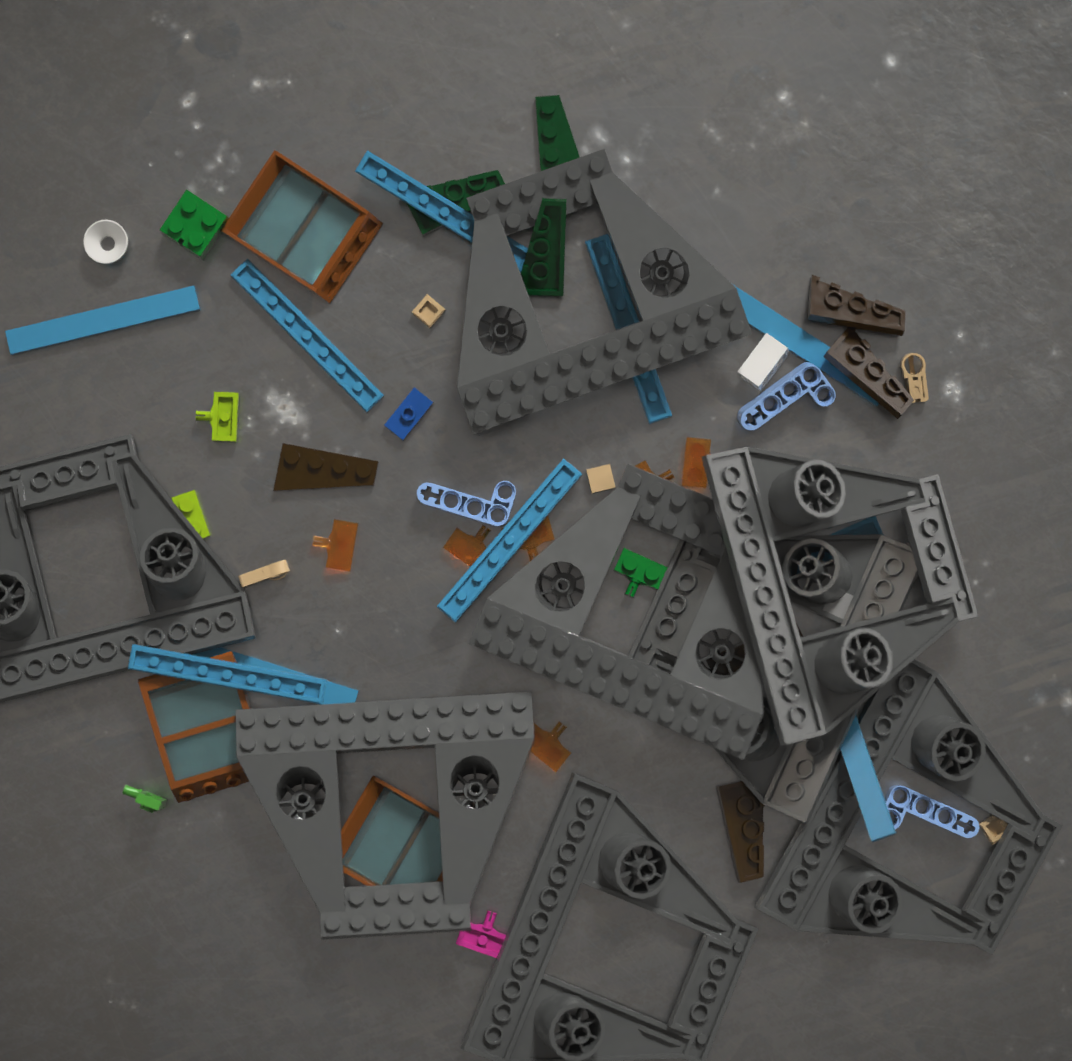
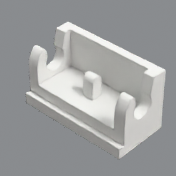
M766 333L737 372L742 376L741 378L761 392L790 354L789 349Z

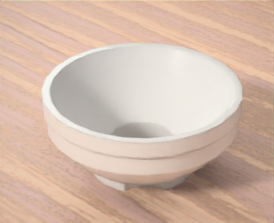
M97 221L87 229L84 235L85 251L91 259L98 263H115L127 251V234L123 227L115 221ZM106 237H111L115 241V246L110 251H105L101 247V242Z

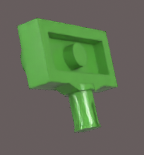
M127 784L122 793L123 795L135 798V802L141 804L140 809L151 813L164 809L168 800Z

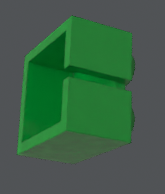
M186 189L160 228V231L163 235L180 246L183 245L186 250L204 261L222 234L221 229L229 218Z

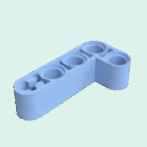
M804 362L741 407L737 413V419L745 429L756 430L806 393L818 405L823 407L829 406L834 402L836 393L818 367L810 362ZM808 369H813V378L804 380V372ZM789 383H793L795 386L793 393L785 395L784 387ZM827 388V397L819 400L817 397L819 390ZM774 398V406L770 409H765V400ZM758 406V408H759L764 414H763V415H760V414L758 413L759 411H758L757 409H755V407ZM748 413L753 415L752 422L747 421L746 415Z
M501 481L494 488L491 501L426 482L418 487L417 497L426 506L490 526L502 527L509 520L516 497V489L511 482ZM502 486H508L512 490V495L508 499H502L498 495V491ZM432 488V493L438 496L439 491H443L440 497V505L436 504L438 501L436 498L429 497L428 501L425 500L424 495L421 494L422 491ZM448 495H455L458 498L457 506L448 508L444 503L445 498ZM478 502L481 505L482 509L478 515H471L468 512L470 503ZM496 509H500L505 513V518L501 522H494L491 519V513Z
M894 785L890 787L884 798L888 811L895 815V822L893 823L895 829L901 825L906 812L965 838H972L979 832V823L974 817L905 786ZM901 789L905 793V799L901 803H896L893 799V794ZM924 799L927 802V810L919 813L916 810V803ZM946 809L950 813V818L946 823H941L938 815L940 811ZM956 819L964 823L969 821V825L972 826L971 830L964 832L963 827L955 824Z

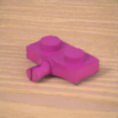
M487 910L483 924L471 922V931H460L456 944L497 958L506 934L498 932L493 928L497 913L493 912L489 921L492 911Z

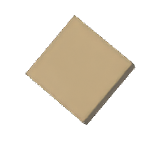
M426 294L411 313L431 329L446 309Z
M610 464L586 469L591 493L616 488Z
M990 815L979 823V827L992 845L1000 840L1008 823L994 815Z

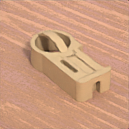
M918 353L906 354L900 361L902 378H906L905 388L914 399L912 403L926 402L929 398L925 372L926 363L924 358ZM913 355L917 356L922 363L920 371L916 374ZM907 358L909 360L910 374L905 369V361Z
M282 560L239 575L238 578L241 587L246 588L268 579L280 580L290 570L287 561ZM285 574L284 576H282V577H280V578L272 579V578H274V577H277V576H280V575Z

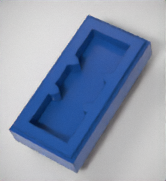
M414 387L384 426L404 441L432 406L433 402Z

